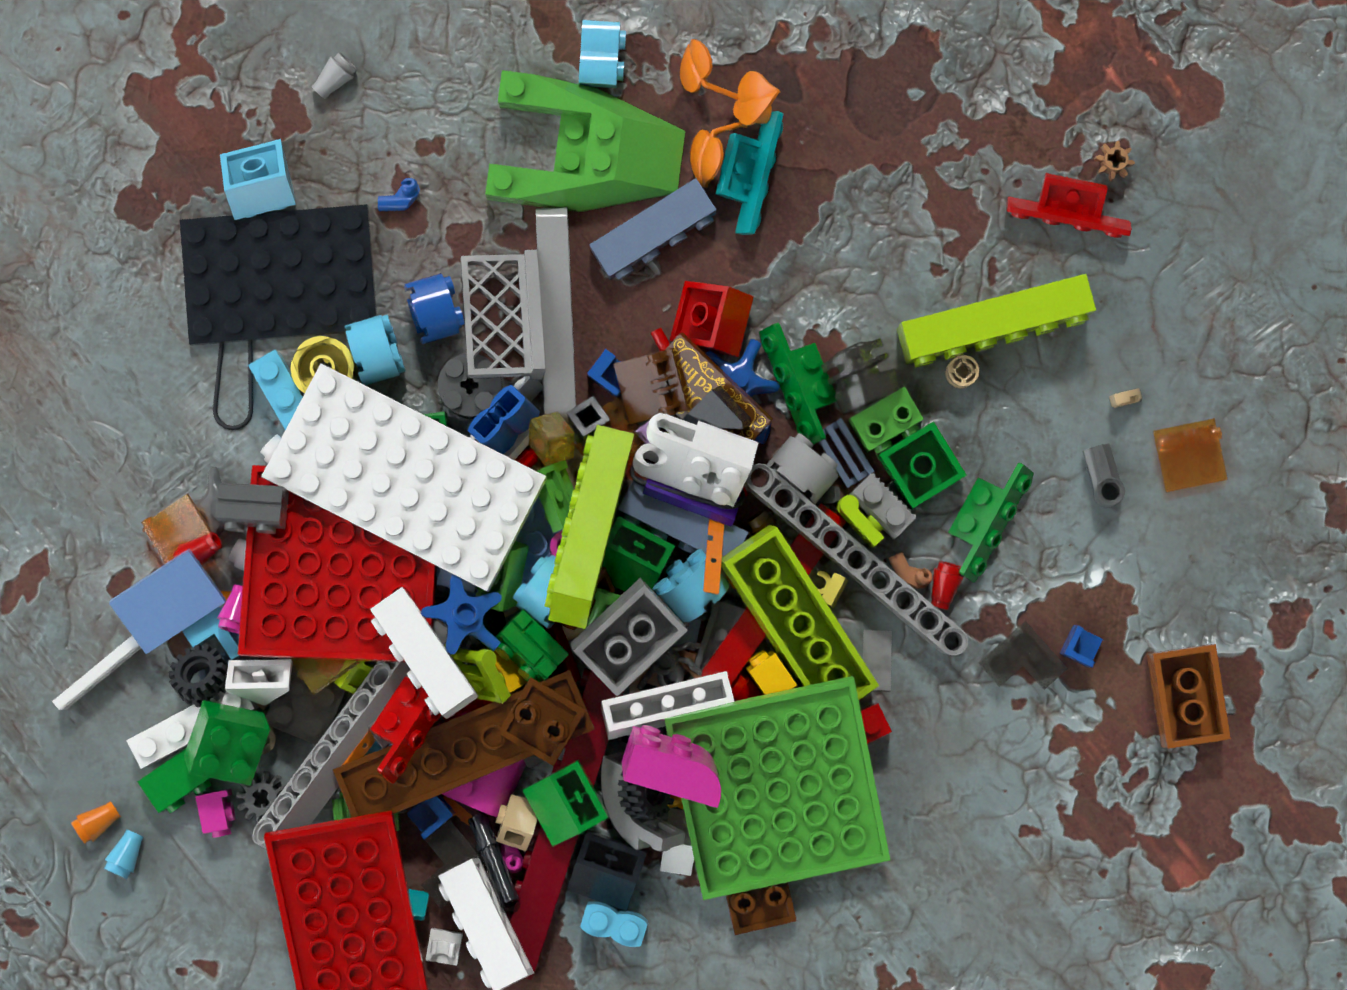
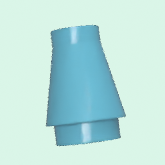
M126 829L122 838L106 857L105 861L107 863L104 869L127 879L130 872L134 873L140 845L144 837Z

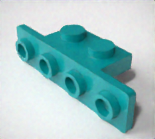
M773 111L769 121L766 124H761L757 140L737 133L729 135L715 194L742 203L735 230L737 234L752 235L760 225V210L769 188L767 181L770 169L776 160L775 148L777 140L783 131L782 119L784 114L782 112Z

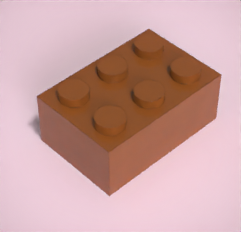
M1216 644L1147 653L1161 747L1169 749L1231 739Z

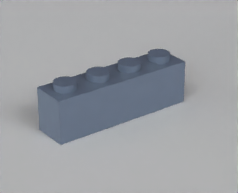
M697 178L591 243L589 245L590 250L609 280L616 277L619 281L634 272L632 266L642 260L647 264L661 255L659 249L667 244L674 247L687 238L685 233L694 227L699 231L710 225L714 221L712 216L716 214V208Z
M636 476L638 479H640V480L646 482V481L643 480L642 478ZM632 481L618 509L624 513L623 519L636 526H639L640 522L652 527L650 533L667 541L669 536L680 541L678 547L690 554L698 549H702L706 554L707 540L713 541V536L708 535L709 518L642 494L644 486ZM724 524L722 557L742 544L749 532L733 524L731 527Z

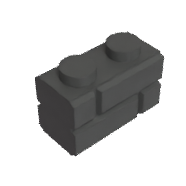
M220 483L216 521L221 525H225V530L243 532L244 526L256 527V532L275 534L276 529H285L289 491L283 486Z

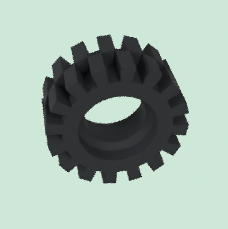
M194 645L195 651H192L190 648L185 649L186 655L183 657L179 654L176 657L179 661L178 664L172 662L170 666L173 671L169 672V678L171 679L169 682L181 699L190 706L193 703L196 707H201L203 700L210 701L211 698H214L217 702L221 699L218 693L220 691L224 694L226 693L225 684L228 664L218 650L212 649L209 645H204V648L200 645ZM210 668L208 675L203 680L191 683L193 676L198 671Z
M624 780L618 781V786H622V791H618V797H623V800L619 803L621 807H626L624 812L627 815H631L632 818L657 819L662 818L664 813L670 811L668 805H673L674 802L671 794L648 788L646 798L645 787Z

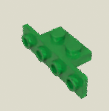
M772 324L759 332L762 347L768 355L774 377L779 382L785 397L786 406L790 410L797 426V433L805 436L814 445L826 439L815 410L839 401L816 343L791 351L780 324Z
M1022 463L1017 464L1004 489L978 477L948 531L952 536L972 545L968 556L959 570V574L973 583L985 572L988 558L993 549L999 546L1007 523L1016 515L1020 499L1032 485L1034 472Z

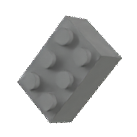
M639 578L570 644L577 656L618 696L688 630L671 609Z

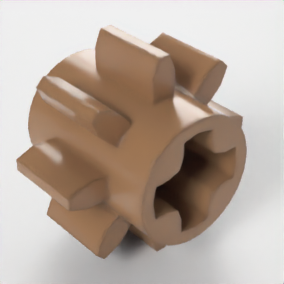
M1116 141L1111 149L1108 145L1103 144L1101 150L1104 156L1098 155L1094 158V161L1100 162L1101 165L1097 173L1102 174L1105 172L1109 175V181H1112L1118 173L1122 178H1125L1128 175L1125 166L1131 167L1135 164L1128 157L1132 149L1127 148L1124 150L1120 147V141ZM1113 154L1116 155V160L1121 162L1116 168L1112 167V161L1108 160Z

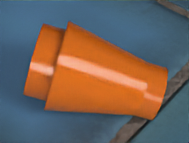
M110 801L103 806L77 815V819L71 822L83 843L86 844L90 840L94 842L121 816Z

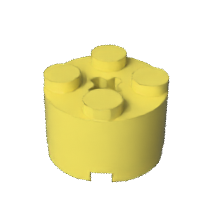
M316 336L304 341L298 347L291 362L292 379L298 389L304 394L320 363L323 362L332 366L331 369L357 381L358 367L354 362L350 349L339 340L331 337Z

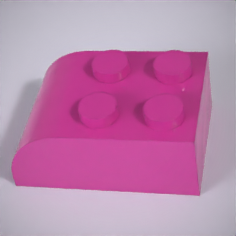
M524 760L518 761L442 793V795L497 817L501 804L507 806L511 794H514L526 763Z
M642 725L641 728L632 727L621 761L624 781L718 808L721 799V785L715 761L706 749L691 743V739L683 735L673 734L672 737L660 734V730L648 725Z

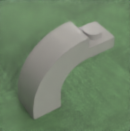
M625 751L603 756L601 773L603 798L609 817L622 838L636 850L651 846L657 851H668L672 847L683 845L686 832L661 818L638 819L632 818L631 815H627L624 812L626 807H621L619 803L623 800V797H618V791H622V786H618V781L623 780L621 776V761Z

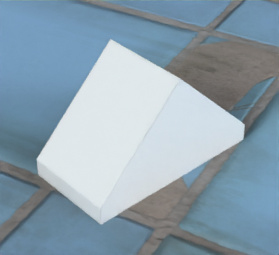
M228 660L225 690L228 693L265 706L290 690L292 660Z
M670 808L667 822L686 832L683 845L663 851L660 871L691 876L694 855L684 810Z

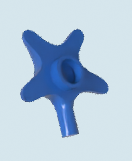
M750 339L743 356L734 363L723 360L712 351L705 353L750 397L757 394L775 393L780 388L778 382L761 378L753 371L754 360L762 345L757 340Z
M453 574L450 579L448 600L439 605L424 607L421 610L423 617L442 621L447 627L445 649L449 655L457 652L460 643L466 636L475 637L493 652L501 643V641L486 630L483 624V616L486 612L502 600V595L498 592L470 597L464 591L462 578Z

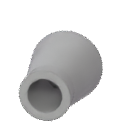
M338 52L335 57L331 55L312 88L321 97L326 99L331 93L354 78L353 73L357 68L342 53Z

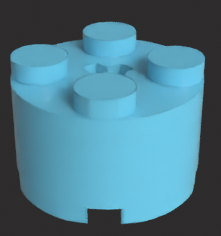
M388 314L384 316L378 315L345 325L354 362L360 370L358 374L363 385L366 386L399 376L400 373L406 372Z
M702 549L692 553L684 563L681 560L672 563L665 571L668 576L660 580L653 587V591L683 623H688L706 612L704 607L710 601L714 604L719 601L729 588V583L721 574L719 594L703 591L706 554Z
M554 555L546 556L545 558L541 556L531 570V573L534 574L531 581L527 584L523 583L513 596V599L518 602L517 607L520 610L524 609L533 619L548 629L553 626L554 622L548 620L550 608L544 607L550 576L551 573L553 574L556 556Z

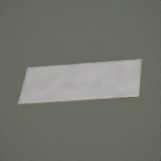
M863 631V661L879 684V687L874 690L891 691L892 631Z

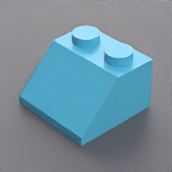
M281 139L220 154L224 191L234 220L245 217L251 218L257 214L272 210H282L288 206L296 205L293 184Z

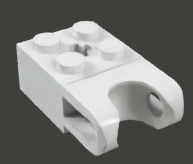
M659 413L654 415L650 419L646 431L647 439L651 444L646 443L642 445L635 453L633 458L634 470L643 477L688 494L714 501L719 505L734 507L752 469L759 442L698 421L697 425L667 414ZM658 428H664L668 433L662 432ZM644 459H649L655 462V464H649Z

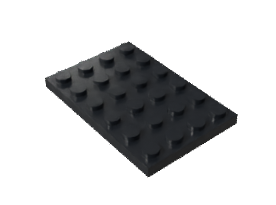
M367 204L267 212L257 214L251 218L245 217L234 220L233 215L179 220L188 339L191 346L346 333L345 325L377 316L369 206Z

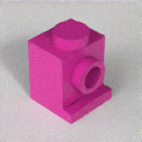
M231 788L195 796L203 834L212 832L213 838L231 834V821L236 819L232 801L227 802L226 797L232 795Z

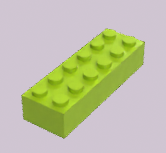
M1082 274L904 321L897 327V333L906 365L914 363L915 368L933 364V361H936L938 356L944 355L945 360L964 355L968 348L975 347V351L980 352L993 348L994 345L998 344L997 341L1005 339L1006 344L1024 340V337H1027L1029 332L1035 331L1036 336L1054 332L1055 329L1059 328V324L1066 323L1067 328L1084 324L1085 321L1090 320L1089 315L1096 311L1087 274Z
M597 425L594 436H587L583 460L579 466L575 490H573L569 505L568 517L565 519L561 543L558 546L554 562L553 574L551 573L544 607L550 608L548 617L550 621L586 629L634 437L633 433Z
M768 525L722 557V569L799 687L853 676L858 700L879 687L876 679L778 527Z

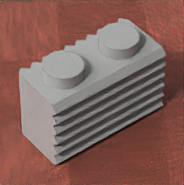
M869 474L849 494L858 499L859 507L869 516L872 515L892 539H896L916 519V514H911V509H907V505H902V500H898V496H893V492H889V487H884V483H880V478H875V474Z

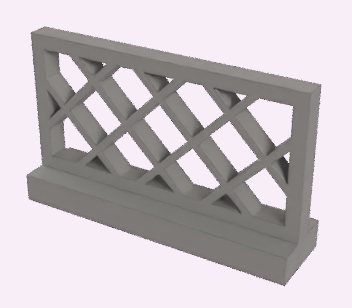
M525 250L524 254L461 256L468 378L530 376V380H543L546 367L537 250ZM504 264H517L518 274L511 281H508L498 272ZM468 265H481L488 273L478 283L468 274ZM492 276L505 285L496 297L483 287ZM517 282L519 283V289L514 286ZM469 283L474 287L470 292ZM509 290L520 298V304L513 311L499 301ZM477 291L491 301L481 312L470 304V298ZM494 305L507 315L498 326L485 317V314ZM519 311L521 313V319L516 315ZM471 313H472L474 316H476L472 321H471ZM511 319L522 328V333L515 341L501 331ZM479 321L483 322L493 331L483 342L472 334V328ZM496 335L509 345L500 356L486 346ZM521 341L523 342V349L518 345ZM473 343L478 346L474 351ZM514 349L524 358V367L512 368L503 359ZM481 350L494 360L489 368L474 369V358Z

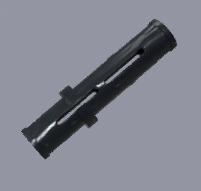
M486 813L474 815L468 819V823L477 843L475 848L484 860L500 907L507 908L515 905L516 902L520 901V898L514 888L510 873L501 854V843L496 842L497 837L493 833L488 815Z

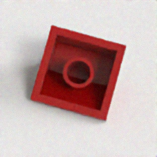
M685 281L669 341L672 342L683 332L701 350L739 357L754 296L729 286Z

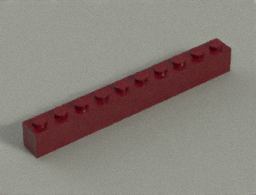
M585 668L579 686L585 688L582 699L595 730L569 740L565 746L566 749L562 760L558 759L552 773L579 759L594 787L609 741L601 711V701L623 696L624 691L616 696L592 670ZM538 819L532 838L537 839L533 851H526L521 867L527 870L524 881L517 880L515 885L520 901L516 902L514 912L507 911L506 913L534 973L578 835L552 846ZM534 974L526 977L525 979L532 981Z

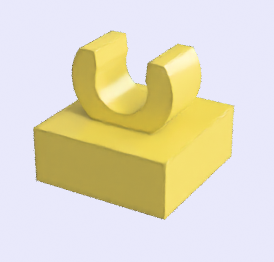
M818 571L817 575L826 580L825 587L818 589L827 605L835 608L848 580L835 572L831 578L828 573Z

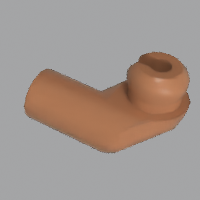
M903 552L888 558L895 573L911 587L920 589L925 588L931 583L932 573L930 570L909 566Z

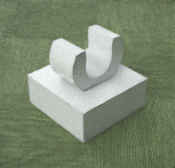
M431 928L426 961L457 966L463 933Z

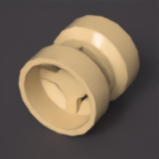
M957 356L946 367V380L954 388H967L977 380L980 371L979 365L971 356Z

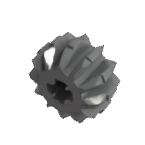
M263 771L261 780L255 772L251 786L240 784L247 792L241 791L236 793L237 798L245 799V803L239 804L237 809L240 811L248 807L249 811L245 815L247 821L257 814L256 823L258 824L286 785L280 788L276 786L281 781L282 777L280 775H276L269 782V771ZM258 790L259 793L265 790L269 793L267 795V799L270 801L268 805L267 803L261 805L258 803L260 798L257 795Z

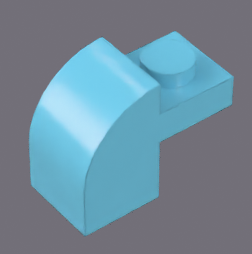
M221 606L182 631L193 648L194 645L201 646L216 636L231 660H237L241 657L238 655L239 634L225 631L218 627L220 620L217 617L223 608Z

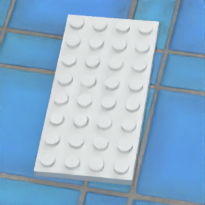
M321 363L261 476L487 592L490 591L547 480L545 475Z

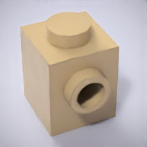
M511 794L507 806L501 804L495 823L501 824L496 842L527 851L534 833L537 817L526 797H518Z

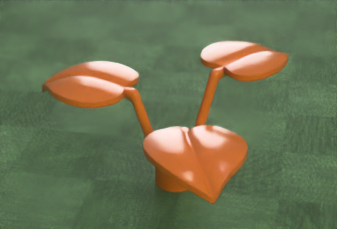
M692 39L684 52L680 66V80L686 91L695 93L702 85L707 89L737 100L734 104L733 112L734 116L739 119V122L713 129L711 133L707 130H700L691 145L690 163L693 174L702 187L708 188V184L717 175L723 161V146L717 136L720 133L740 127L747 128L748 125L750 126L755 123L766 124L771 117V104L780 93V90L770 84L762 74L756 71H749L743 76L738 87V94L709 83L706 78L712 71L711 55L701 41Z

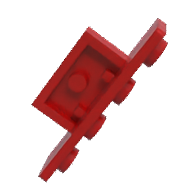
M1045 173L1038 202L1008 196L1006 202L1007 212H1011L1012 216L1020 219H1029L1030 216L1041 218L1043 222L1050 225L1065 223L1073 225L1075 229L1080 231L1100 230L1104 231L1105 235L1114 238H1121L1122 235L1130 236L1132 231L1129 220L1101 215L1108 190L1107 185Z
M407 676L404 677L370 728L375 735L393 744L377 768V771L392 784L405 772L414 752L422 746L425 736L433 723L441 717V713L435 716L424 699L429 696L424 688L421 686L417 689Z

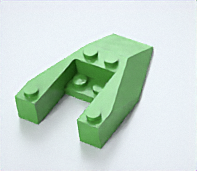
M502 70L498 95L500 108L559 115L561 119L554 172L489 163L485 192L487 200L544 208L567 207L568 211L584 212L667 196L678 189L685 130L594 87L535 74Z

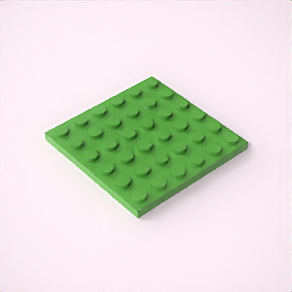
M853 676L737 700L664 719L668 736L672 737L673 734L683 735L691 739V743L703 747L711 754L717 767L721 785V799L718 808L681 798L703 900L890 861Z

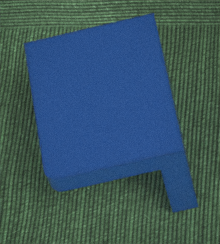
M605 349L588 371L587 376L618 399L621 395V390L613 363L620 361L616 359L614 354Z
M1073 625L1059 654L1086 667L1093 668L1095 664L1093 659L1103 639L1083 630L1084 628L1081 626Z
M440 794L418 803L408 811L407 815L422 832L420 834L421 837L426 839L456 812Z

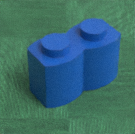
M509 385L494 397L490 408L483 410L473 419L468 432L481 444L501 454H505L514 445L518 435L528 430L535 423L540 411L513 385Z

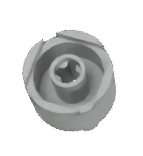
M798 433L795 438L790 436L766 465L775 469L783 479L802 495L809 497L810 501L816 505L838 478L836 472L838 464L825 453L821 456L811 449L813 446L811 441Z

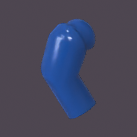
M405 178L395 195L378 196V211H404L409 209L419 196L420 188L417 181L413 178Z

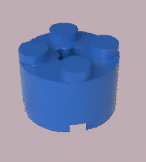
M442 273L404 284L405 292L410 290L412 292L410 294L411 299H407L417 334L424 332L425 335L420 339L422 344L459 334V328H462V325L465 323L460 307L454 308L452 302L455 289L450 276L443 277Z

